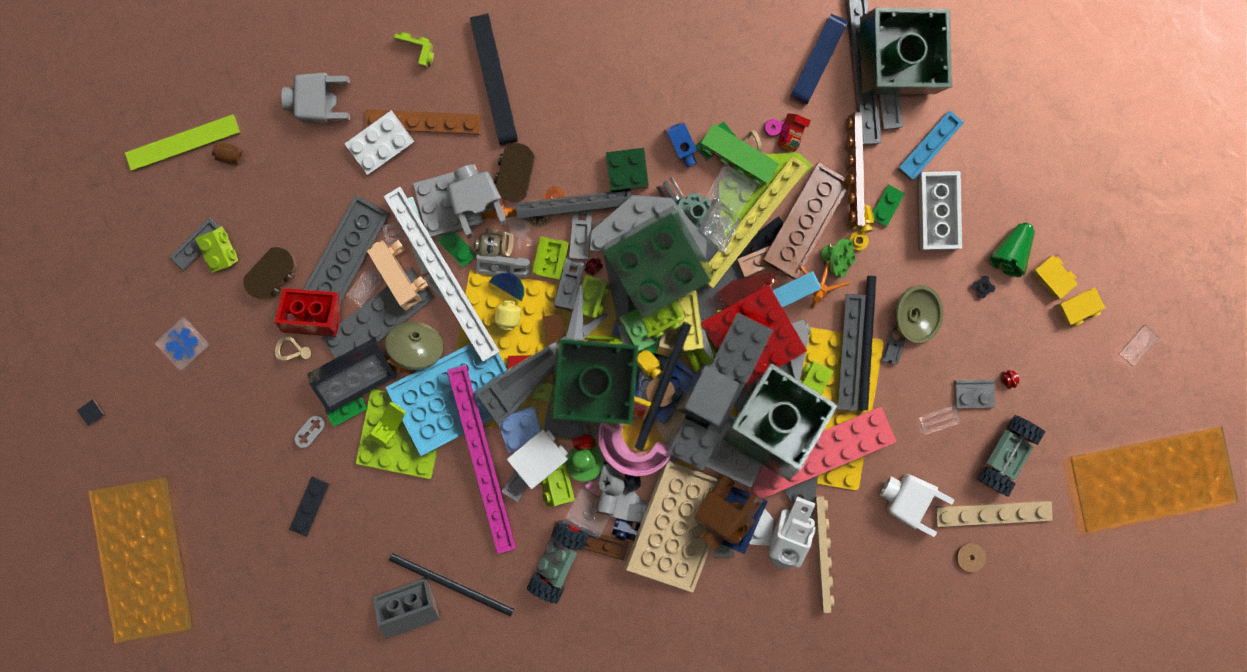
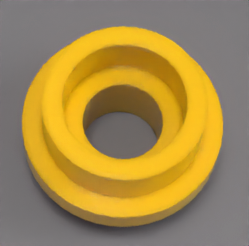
M861 231L854 232L849 239L853 241V249L863 250L869 243L868 236ZM857 237L862 238V244L856 243Z

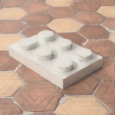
M391 110L346 142L345 145L368 175L412 144L414 140Z

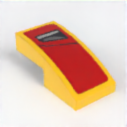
M634 397L633 417L644 421L651 402Z

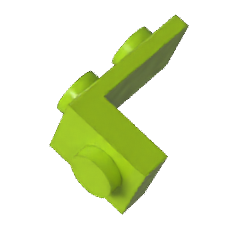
M400 32V35L394 34L396 41L422 47L418 62L420 67L428 68V65L432 64L434 59L432 50L434 46L432 43H429V39L423 37L414 39L411 38L410 34Z
M390 402L379 423L371 431L368 438L385 448L399 428L406 415V411Z

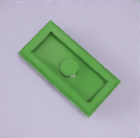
M637 309L619 318L632 345H639L638 351L654 344L652 337L648 338L646 335L649 332Z

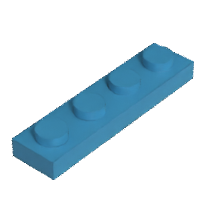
M949 110L900 165L899 169L913 181L964 122Z

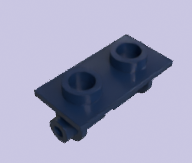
M616 519L612 535H615L620 540L628 539L634 541L641 524L637 523L634 530L631 529L633 522Z

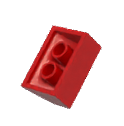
M283 288L275 319V324L282 333L337 336L340 323L338 292Z

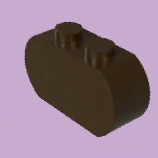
M511 144L499 156L498 165L501 167L499 173L496 172L494 184H497L496 189L500 196L509 202L521 201L528 193L535 156L532 150L524 144Z
M280 247L270 248L244 276L243 284L247 293L258 299L276 297L282 290L280 287L285 282L289 283L295 276L293 274L297 270L295 256L290 251Z

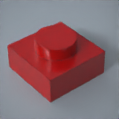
M590 434L572 439L573 447L578 451H583L584 449L589 451L591 448L596 447L595 439Z

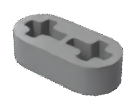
M312 416L308 419L295 436L297 446L301 448L309 447L325 428L326 423L323 417ZM320 420L319 425L321 427L311 431L310 429L314 425L312 421ZM309 432L310 435L307 437L308 443H301L300 435L304 436Z

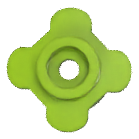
M541 382L532 393V397L534 399H543L545 402L549 401L550 391L553 387L552 384Z

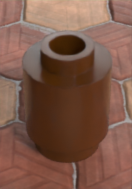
M219 142L218 145H214L212 156H215V161L234 165V163L239 164L242 149H238V146Z

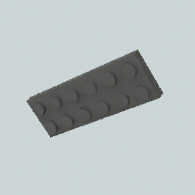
M355 195L303 290L338 292L339 304H341L368 255L367 251L371 249L390 213Z
M412 268L405 272L411 283L419 278ZM387 286L339 324L336 337L323 336L321 340L336 358L374 337L379 343L393 327L407 321L431 302L435 296L428 288L418 291L417 293L422 301L405 311Z

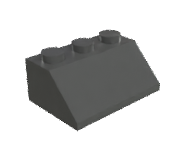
M427 578L373 596L377 624L385 639L440 620L437 604Z

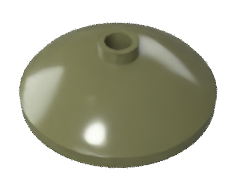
M916 285L908 288L899 298L895 311L896 325L900 334L908 341L914 343H924L931 340L938 333L942 325L944 313L942 301L936 291L928 286Z
M409 321L400 323L389 331L385 341V349L389 358L397 365L410 370H421L431 367L440 359L443 352V341L440 334L433 327L422 322Z

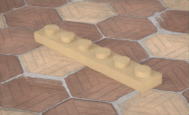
M818 495L815 496L821 609L823 613H831V607H834V596H830V588H833V578L829 576V569H832L831 557H828L831 543L830 538H827L826 530H829V519H825V511H828V501L824 500V496Z
M1052 501L935 507L937 527L1053 521Z

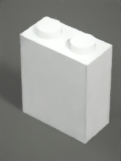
M541 430L507 459L531 489L568 460L566 456L568 452L562 445L557 446L554 442L556 438L550 430Z

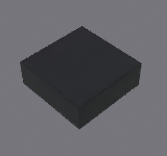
M92 399L77 410L87 426L92 425L105 415L95 399Z

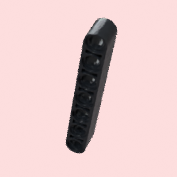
M489 13L470 17L499 145L517 142L518 136Z

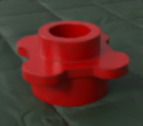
M1014 370L1003 371V384L1008 389L1016 388L1017 384H1019L1018 374Z

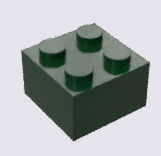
M644 148L606 152L611 192L649 188Z

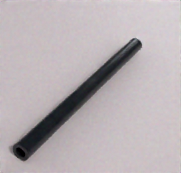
M867 276L859 410H868L877 276Z
M682 322L634 445L638 450L644 449L692 324Z
M392 552L389 561L510 617L514 611V607Z

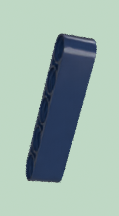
M833 13L830 14L790 97L806 105L808 104L848 24L847 20Z

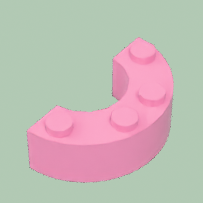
M601 422L598 441L601 452L612 467L624 474L632 476L652 474L661 469L672 456L668 453L670 447L661 442H657L648 451L639 452L632 450L623 440L622 424Z

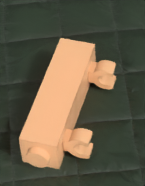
M399 240L394 242L391 247L384 241L377 242L367 252L399 305L407 311L422 301L417 292L427 288L428 284L422 277L417 278L413 283L410 282L395 257L406 250Z

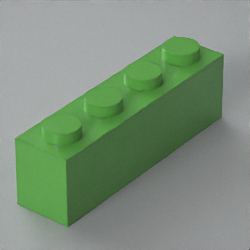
M714 123L701 143L704 152L711 156L714 153L720 157L719 161L726 165L732 164L736 167L735 170L744 176L747 173L753 177L751 180L758 185H766L779 165L775 160Z

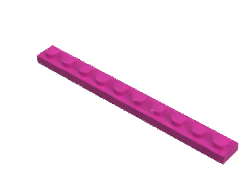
M465 364L447 369L497 554L516 549L467 366Z

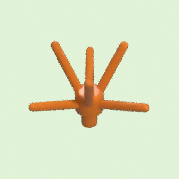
M827 261L821 283H819L822 289L813 293L815 298L811 308H814L817 302H821L826 293L850 285V281L830 287L825 285L830 261ZM801 266L800 269L805 275L808 274L804 266Z

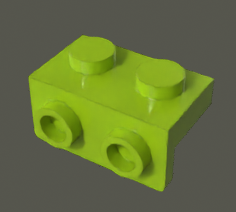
M222 226L195 238L211 273L227 268L238 261L236 252L228 239V234Z
M540 236L536 247V258L532 265V273L561 280L569 242Z
M585 275L582 284L583 315L597 318V315L601 316L604 304H601L603 296L607 297L610 286H607L608 281Z
M677 301L642 319L649 332L646 334L647 337L654 336V338L665 334L664 330L668 327L673 330L681 326L680 321L685 319V316Z

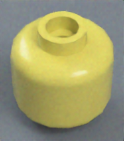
M508 300L504 301L503 304H499L496 307L495 322L499 325V328L513 330L518 326L521 316L520 307L515 305L514 301Z

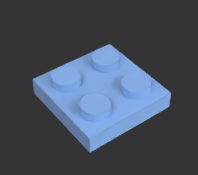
M534 406L514 411L499 423L508 453L520 449L542 430Z

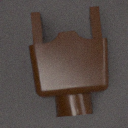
M723 475L713 493L711 491L707 492L695 514V520L705 526L698 537L717 550L724 540L733 545L740 543L754 524L755 520L752 518L764 501L752 493L744 506L739 502H726L724 499L735 484V481Z

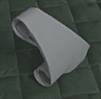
M608 462L605 463L602 467L599 487L602 491L597 512L641 524L648 504L634 491L629 492L619 471Z

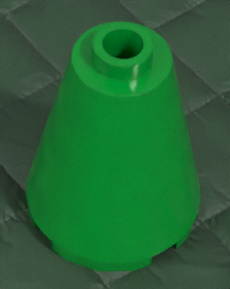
M1026 222L1018 224L991 254L990 264L996 269L998 267L1004 269L1003 273L1017 278L1022 277V275L1024 276L1035 236L1033 226Z

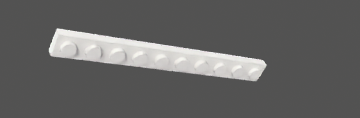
M401 187L385 195V200L482 361L484 362L499 353L498 348Z

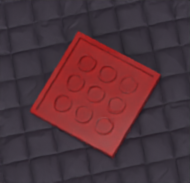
M769 283L701 322L717 350L722 344L737 312L773 330L744 386L759 379L770 364L778 368L807 352L804 343Z

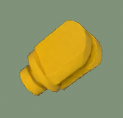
M864 204L865 225L861 227L863 234L872 232V225L874 224L872 208Z
M642 351L638 354L637 365L645 375L656 379L663 374L660 370V362L650 351Z

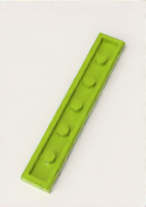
M232 114L125 152L131 171H135L240 134L236 118Z

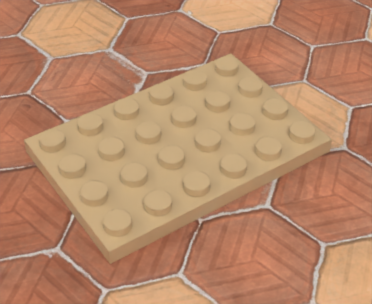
M668 460L662 467L624 569L694 592L711 545L698 537L705 526L695 520V514L707 492L711 491L713 493L721 479Z

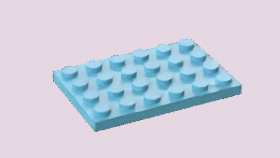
M471 343L438 360L431 367L418 370L385 387L393 403L406 411L402 421L420 456L465 434L447 369L466 364L482 424L493 419L475 394V391L493 377L507 370L499 353L483 362Z

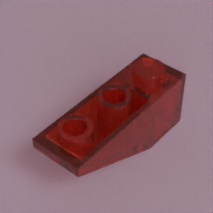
M773 271L733 280L721 289L718 294L730 306L760 289L763 285L768 283L771 285L777 280L775 278L777 273Z

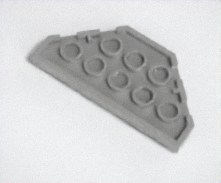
M632 195L591 231L590 250L603 251L607 242L673 205L676 206L705 258L707 238L698 230L672 198Z

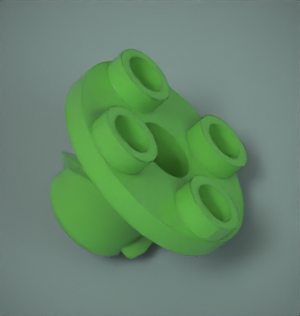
M842 238L835 246L829 243V245L824 246L822 249L821 260L825 263L830 261V270L834 276L843 278L850 265L855 263L856 255L853 254L852 240Z
M593 447L589 451L586 449L578 451L573 448L568 454V460L566 461L569 474L574 479L584 483L598 478L605 464L604 456L597 447Z

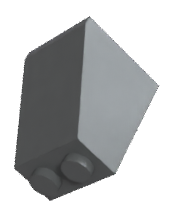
M710 364L699 367L675 407L677 411L708 427L720 425L740 384L734 381L735 377L727 373L723 375L717 372L718 368Z

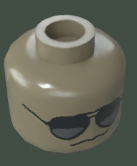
M482 233L479 239H475L474 251H477V254L480 256L496 257L502 253V240H500L498 235Z

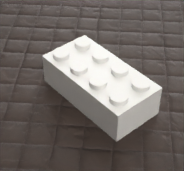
M961 171L921 172L918 174L920 251L962 249Z

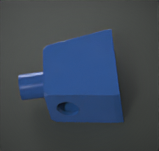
M679 122L665 129L664 132L678 159L683 158L686 167L697 163L693 152L697 151L686 124ZM685 142L687 147L682 151L680 146Z

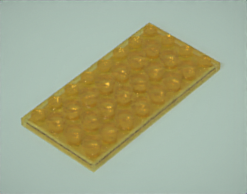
M1222 426L1070 456L1086 532L1238 502Z
M167 477L89 491L115 643L192 629Z

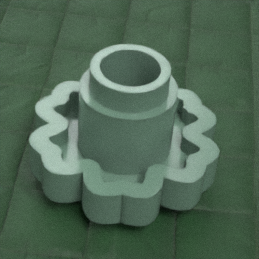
M690 193L686 199H680L678 202L679 208L688 216L700 232L704 227L711 225L715 216L711 212L714 209V205L709 198L702 199L700 193ZM692 210L697 211V216L693 214Z

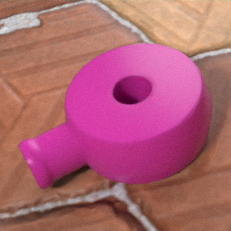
M776 119L767 120L764 124L765 133L771 137L778 136L784 121L779 122Z

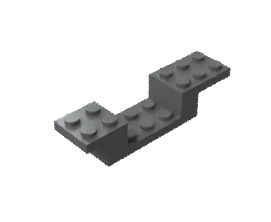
M737 312L710 364L718 368L717 372L723 375L727 373L735 377L734 381L740 383L719 426L708 427L685 415L668 451L669 454L699 469H704L744 384L747 383L773 332L772 329Z

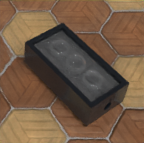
M375 337L307 373L311 388L328 413L396 377L393 365L387 362L388 357Z

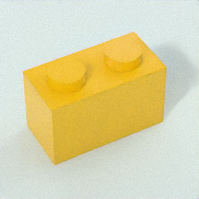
M1051 255L1031 272L1052 296L1059 300L1078 283L1075 281V275L1071 271L1065 270L1062 260L1057 256Z
M1096 287L1057 304L1066 325H1073V327L1084 323L1083 319L1088 316L1090 318L1102 314L1101 310L1105 309Z

